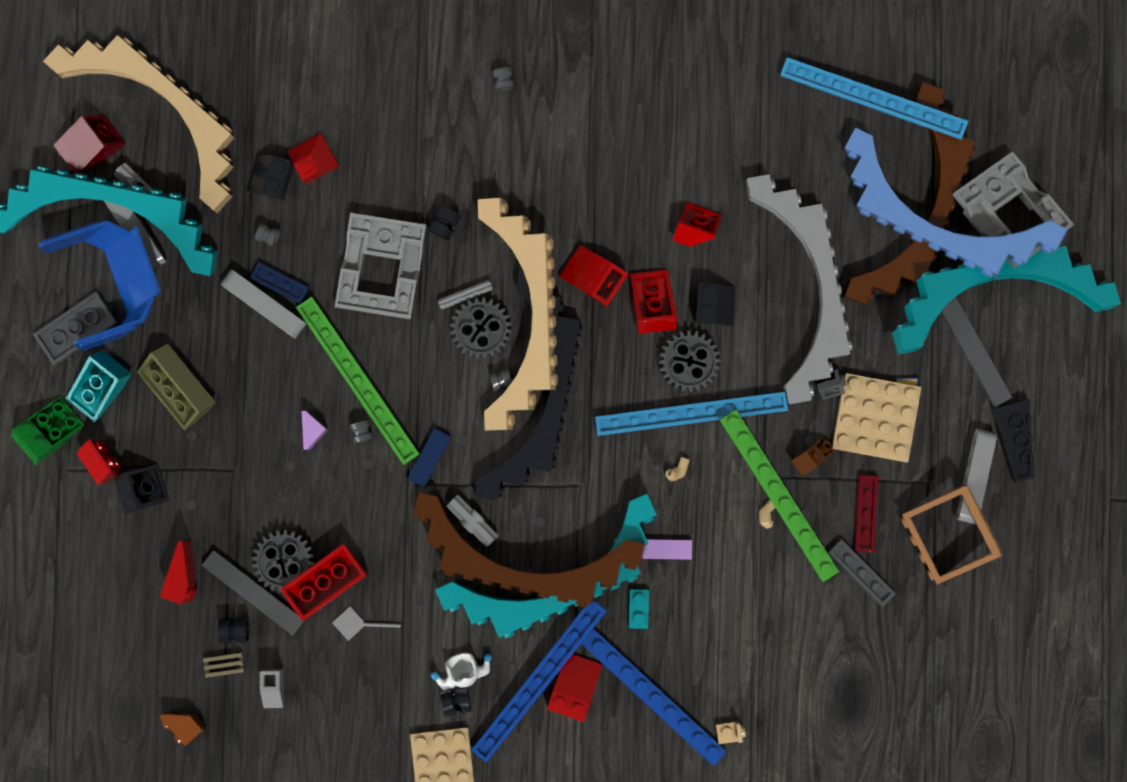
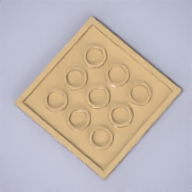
M845 373L847 385L843 386L845 394H842L840 397L832 449L908 463L922 387Z

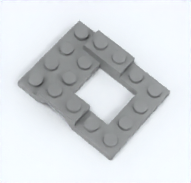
M1013 151L953 194L954 198L964 208L963 214L982 237H1001L1012 234L995 214V211L1016 196L1019 197L1030 211L1034 209L1044 223L1050 220L1067 230L1074 225L1051 196L1039 191L1029 180L1026 167ZM1036 246L1031 256L1040 251V246ZM1008 257L1006 259L1013 269L1019 266L1010 261L1011 258Z
M350 213L347 245L340 271L335 308L411 320L427 226L425 224ZM365 255L401 260L395 297L358 291Z

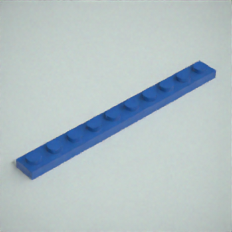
M593 600V605L588 604L587 608L585 607L471 751L487 763L607 612L604 607Z
M593 628L581 644L714 766L727 751Z

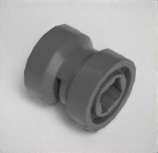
M504 67L493 71V76L497 79L495 84L496 91H507L514 88V82L511 80V68Z
M261 223L256 231L255 240L258 242L264 241L267 245L274 247L279 239L280 229L275 227L269 228L267 224Z
M508 368L503 369L500 373H490L495 392L500 391L503 387L508 388L512 383Z
M368 420L350 425V429L355 435L353 438L355 444L373 439L372 433L369 432L370 425Z

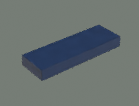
M260 262L257 263L250 277L251 280L299 304L303 303L310 289L308 286Z
M434 428L407 479L425 488L451 437Z

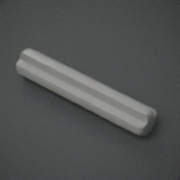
M489 280L439 299V307L441 309L448 308L491 291L493 287Z

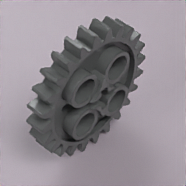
M483 297L482 302L475 298V303L473 304L468 300L467 307L461 304L463 310H455L458 317L452 316L456 323L450 324V327L455 328L450 334L456 335L452 341H459L456 348L463 347L462 354L469 351V358L476 354L477 360H479L480 355H483L486 360L489 353L494 357L495 350L501 353L499 347H507L504 340L510 341L506 334L512 333L511 330L507 329L512 323L506 322L510 316H503L506 309L499 310L500 303L493 306L492 299L489 303H486L485 297ZM478 310L484 312V317L481 320L474 318V313ZM488 315H492L491 319L484 326L485 332L480 331L474 342L471 343L470 340L478 332L477 326H482ZM498 322L500 324L499 329L491 331L489 329L490 323ZM465 326L473 328L471 335L466 336L463 334L462 331ZM481 337L488 339V344L485 347L478 345V340Z
M688 330L687 336H684L683 332H680V338L673 335L674 341L667 340L666 342L669 347L663 346L662 349L665 353L659 354L660 357L664 358V360L658 362V364L664 365L660 369V372H666L663 379L669 377L668 385L674 382V389L681 386V392L688 388L689 393H692L694 387L699 392L700 385L703 388H707L705 382L707 381L712 384L713 381L710 377H717L718 375L714 370H720L716 363L721 362V360L715 357L720 352L713 351L717 345L710 346L709 344L712 339L705 341V334L698 337V331L695 332L694 336H691L690 330ZM678 346H686L687 354L680 355L677 351ZM697 350H704L706 358L703 360L698 359L696 356ZM675 356L687 360L689 357H692L693 362L705 363L706 367H702L696 364H692L689 367L687 366V362L674 360L673 357ZM675 364L683 366L681 374H676L673 371ZM694 368L701 370L702 376L700 378L692 376Z
M277 530L276 536L270 532V539L265 536L262 537L264 543H257L260 549L253 550L257 557H252V560L257 561V564L252 565V567L258 568L254 575H261L258 581L265 580L264 587L271 584V591L278 587V591L281 593V588L308 570L310 565L315 564V562L310 561V558L314 557L315 554H309L312 547H306L308 540L302 542L303 535H299L296 538L295 531L289 535L288 530H284L282 535L281 531ZM280 544L283 546V558L288 560L285 564L279 562L282 559ZM290 544L296 548L294 555H290L287 552V547ZM270 548L276 550L277 555L275 558L269 557L268 550ZM293 563L299 567L297 574H293L290 571V566ZM284 565L288 575L287 578L284 577ZM273 567H277L280 570L278 577H273L271 574Z

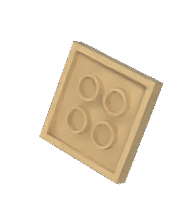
M468 727L410 734L415 782H474Z

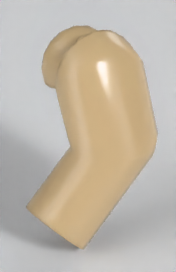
M681 457L678 467L666 471L667 479L676 481L686 475L690 460Z
M770 500L759 511V522L766 529L773 526L771 512L775 507Z

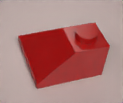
M321 133L288 151L296 170L305 184L339 167Z
M686 202L673 241L691 247L714 239L722 215Z

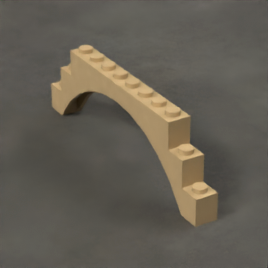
M117 35L105 49L97 42L92 44L87 40L76 53H73L67 46L63 49L60 45H57L43 62L62 78L84 74H111L129 78L152 88L176 108L190 129L198 151L201 170L199 198L218 214L232 198L228 193L230 189L221 182L233 168L230 164L231 159L222 153L234 139L230 134L232 130L224 123L222 126L217 123L218 118L210 111L206 113L202 109L204 106L197 99L192 101L188 97L190 93L182 86L178 89L174 85L176 81L168 74L166 76L160 73L162 69L157 64L147 62V56L142 51L138 50L136 52L131 48L133 44L126 37L122 40Z
M501 198L478 199V219L503 238L513 250L523 268L531 295L533 311L532 330L526 357L517 376L504 394L484 411L485 430H512L515 424V416L512 414V410H534L536 405L534 390H556V385L558 384V377L555 374L557 356L554 354V347L557 344V339L554 335L556 318L553 316L555 297L552 290L555 287V280L552 277L554 259L551 257L554 242L551 235L548 234L529 235L531 223L528 217H506L509 210L506 200Z

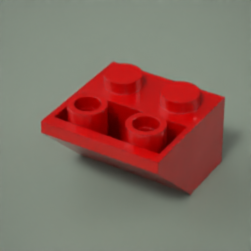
M90 439L76 454L96 483L104 485L122 472L119 468L121 464L115 457L112 458L108 452L110 448L104 441Z

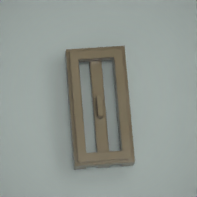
M243 652L203 658L204 670L206 671L205 678L245 672ZM239 657V661L209 665L210 661ZM240 665L238 669L210 673V669Z

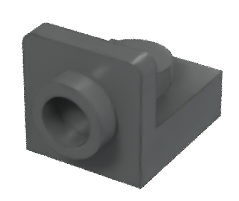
M838 369L834 370L836 379L826 380L817 384L818 391L823 400L845 394L843 386H846L847 383L844 374L840 375Z

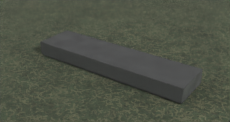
M839 539L827 551L881 607H884L896 594L842 539Z

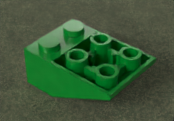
M58 397L13 428L11 437L32 462L37 465L52 455L85 425L63 399Z

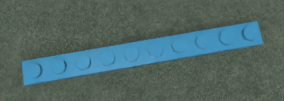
M788 57L780 74L781 77L959 140H962L969 122Z
M786 392L595 417L597 436L716 421L735 409L741 417L788 411Z

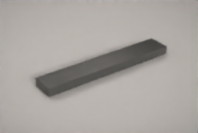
M955 297L943 308L941 314L993 406L997 407L1011 399L1012 396Z
M213 550L202 564L205 569L292 636L295 635L304 623L295 611L216 550Z

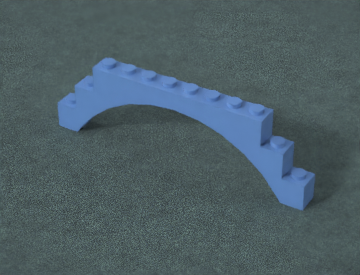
M855 128L845 146L848 157L853 160L860 159L851 175V180L854 181L853 184L861 189L866 187L857 204L860 214L866 217L871 215L877 218L876 221L884 226L889 224L900 234L906 232L912 235L911 239L919 243L924 241L929 244V248L935 251L940 249L946 252L947 257L953 260L958 258L964 261L963 264L969 268L974 269V267L982 270V274L990 278L998 276L1008 257L1016 265H1026L1037 245L1045 253H1056L1067 232L1066 228L1050 220L1024 232L1001 237H973L955 234L936 227L914 214L898 199L886 182L877 161L872 135Z

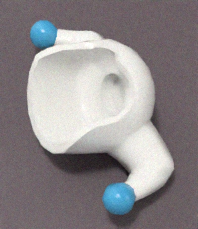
M470 653L454 655L445 664L448 677L442 679L437 672H433L431 678L436 680L444 691L451 690L456 686L461 688L469 687L478 678L484 677L490 672L492 656L488 653L485 654V661L483 665L479 666Z

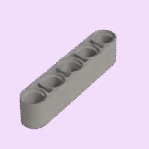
M104 201L122 228L131 231L134 229L133 227H138L153 270L167 262L137 213L126 207Z
M232 269L220 284L294 339L297 338L307 324Z
M977 428L972 440L963 485L968 483L981 509L997 433ZM961 494L956 520L977 524Z

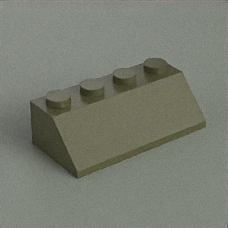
M168 344L151 352L137 371L184 431L209 412L216 403Z

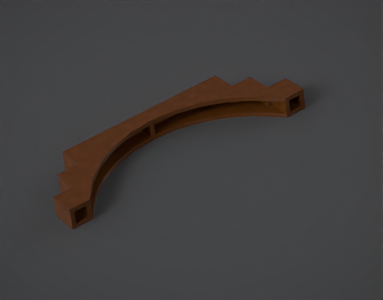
M924 82L919 86L914 102L959 118L957 114L940 109L945 100V97L942 96L944 93L943 89ZM928 129L934 146L937 176L936 191L926 221L936 227L946 229L950 221L947 218L949 211L952 212L956 204L953 194L962 187L963 183H960L962 176H965L968 171L969 165L966 164L975 152L973 147L975 141L965 137L959 140ZM913 240L909 247L893 261L875 271L848 280L842 298L864 306L867 302L870 303L873 298L874 292L872 289L892 296L901 289L902 282L900 279L917 285L916 281L922 277L923 273L928 272L930 264H934L937 254H934L935 250L928 247V243L924 241L919 243Z
M419 492L413 515L418 516L419 521L429 523L431 519L426 542L432 543L431 547L441 550L445 546L440 569L445 570V575L455 577L456 573L463 575L462 579L474 581V578L482 579L481 583L492 586L493 582L501 583V588L511 590L512 586L518 587L519 592L530 594L531 591L538 592L539 597L549 599L550 595L557 597V601L568 603L569 600L576 601L577 606L586 608L588 604L593 605L598 582H600V587L611 589L612 585L617 586L622 564H625L624 568L635 571L636 567L641 568L646 547L643 543L625 540L605 557L582 568L552 574L519 572L497 564L470 545L451 522L440 497Z

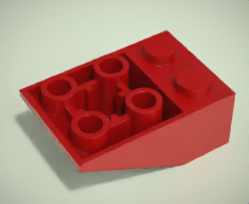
M580 245L559 277L607 308L628 277V273Z

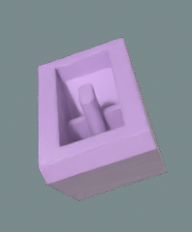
M302 411L304 450H311L328 429L308 411Z

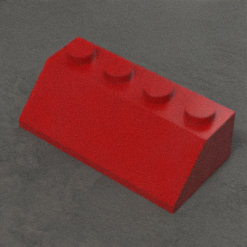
M343 544L280 590L300 619L304 621L369 574L357 557Z

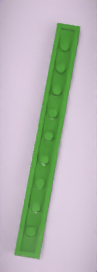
M310 297L297 306V310L402 464L405 465L420 455L314 298Z
M735 409L719 419L820 580L824 582L839 572L737 410Z

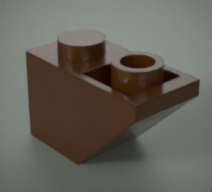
M822 436L798 454L791 462L803 477L823 463L835 450L832 449L831 443Z

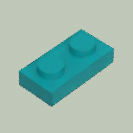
M630 589L629 628L648 629L649 590Z

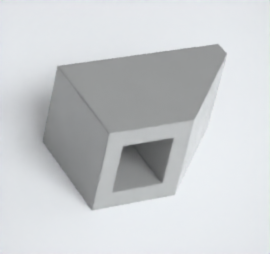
M283 668L263 669L260 671V693L264 708L284 707Z

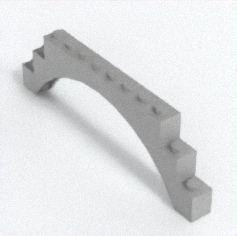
M770 174L747 178L745 183L749 201L772 212L792 230L803 244L813 264L818 281L820 310L816 334L811 349L801 367L783 386L784 392H786L787 405L811 401L814 391L809 382L830 378L833 373L832 363L828 362V359L848 356L850 351H852L851 340L847 339L846 334L849 331L848 323L843 318L845 306L843 302H840L839 297L842 293L841 286L836 281L838 269L836 264L833 265L834 248L829 243L831 232L830 228L826 227L825 222L827 220L826 208L823 209L822 204L799 208L801 196L797 194L796 189L773 193L775 182L774 179L770 178Z

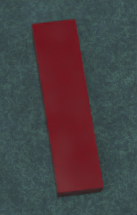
M858 475L854 551L875 553L879 476Z

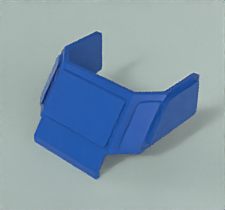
M107 220L100 223L98 221L43 239L39 243L40 248L46 254L84 241L104 250L127 315L120 326L74 341V345L80 350L86 351L113 342L135 330L137 326L146 320L154 297L161 293L137 226L129 231Z

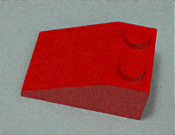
M668 270L630 274L638 334L676 330L677 315Z
M190 540L178 541L160 594L161 598L185 604L191 602V599L194 600L197 594V589L195 588L197 582Z
M573 654L559 671L547 710L584 722L603 664Z

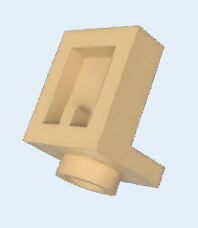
M739 721L715 724L718 744L743 743L742 737H746L744 725L741 726Z

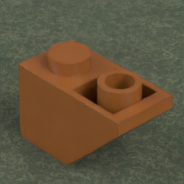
M166 712L160 716L162 725L167 730L170 729L175 734V740L184 746L188 745L207 728L194 713Z

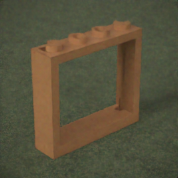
M968 483L904 511L902 514V523L906 529L909 528L912 534L910 539L914 546H918L920 550L918 554L923 564L927 563L929 567L927 572L932 581L935 580L937 584L1002 556V551ZM962 494L991 553L940 575L911 517Z

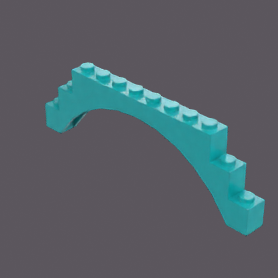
M38 165L37 168L30 170L29 187L25 184H16V186L9 188L8 203L0 202V233L11 231L27 215L44 205L60 200L85 198L114 203L145 217L163 231L178 248L192 273L207 276L214 274L218 250L212 249V246L201 245L200 247L203 224H198L193 219H185L184 221L187 198L181 197L179 193L171 192L165 194L160 189L145 190L140 185H132L131 187L126 186L121 181H113L111 183L102 177H94L92 179L87 178V175L83 173H75L73 175L68 174L67 170L57 169L54 171L50 170L48 166Z
M1064 246L1058 247L1056 253L1051 252L1048 254L1040 250L1030 257L1026 265L1021 264V266L1015 269L1006 260L997 277L992 276L990 278L982 274L981 269L977 267L972 269L964 264L954 270L949 267L933 274V271L923 273L922 277L916 281L920 297L909 300L910 303L904 307L908 323L897 326L898 329L892 332L898 355L919 350L923 346L932 323L951 300L971 287L993 280L1015 278L1035 280L1049 284L1075 296L1095 313L1113 309L1119 306L1121 302L1115 282L1108 284L1107 281L1096 283L1091 264L1083 266L1082 263L1072 265L1067 247Z
M647 493L629 501L623 527L608 554L625 540L648 545V541L639 523L647 524L653 521L654 516L657 514ZM622 564L617 586L612 585L610 591L621 586L620 583L627 580L629 583L638 579L637 575L641 574L639 568L636 567L635 571L624 568L625 564ZM455 580L435 589L444 611L448 609L450 612L461 608L460 604L462 603L471 624H483L488 621L487 617H490L498 637L504 636L505 639L515 634L514 631L517 629L526 630L532 627V623L537 620L540 623L550 619L549 615L555 612L559 615L566 612L568 606L573 604L575 607L577 606L576 601L569 600L568 603L557 601V597L550 595L549 599L543 597L522 600L497 598L478 593ZM598 582L594 598L603 595L602 591L608 588L600 587V582Z

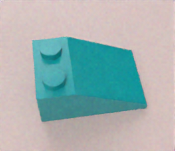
M103 350L89 356L66 400L92 421L96 422L124 388L132 373Z

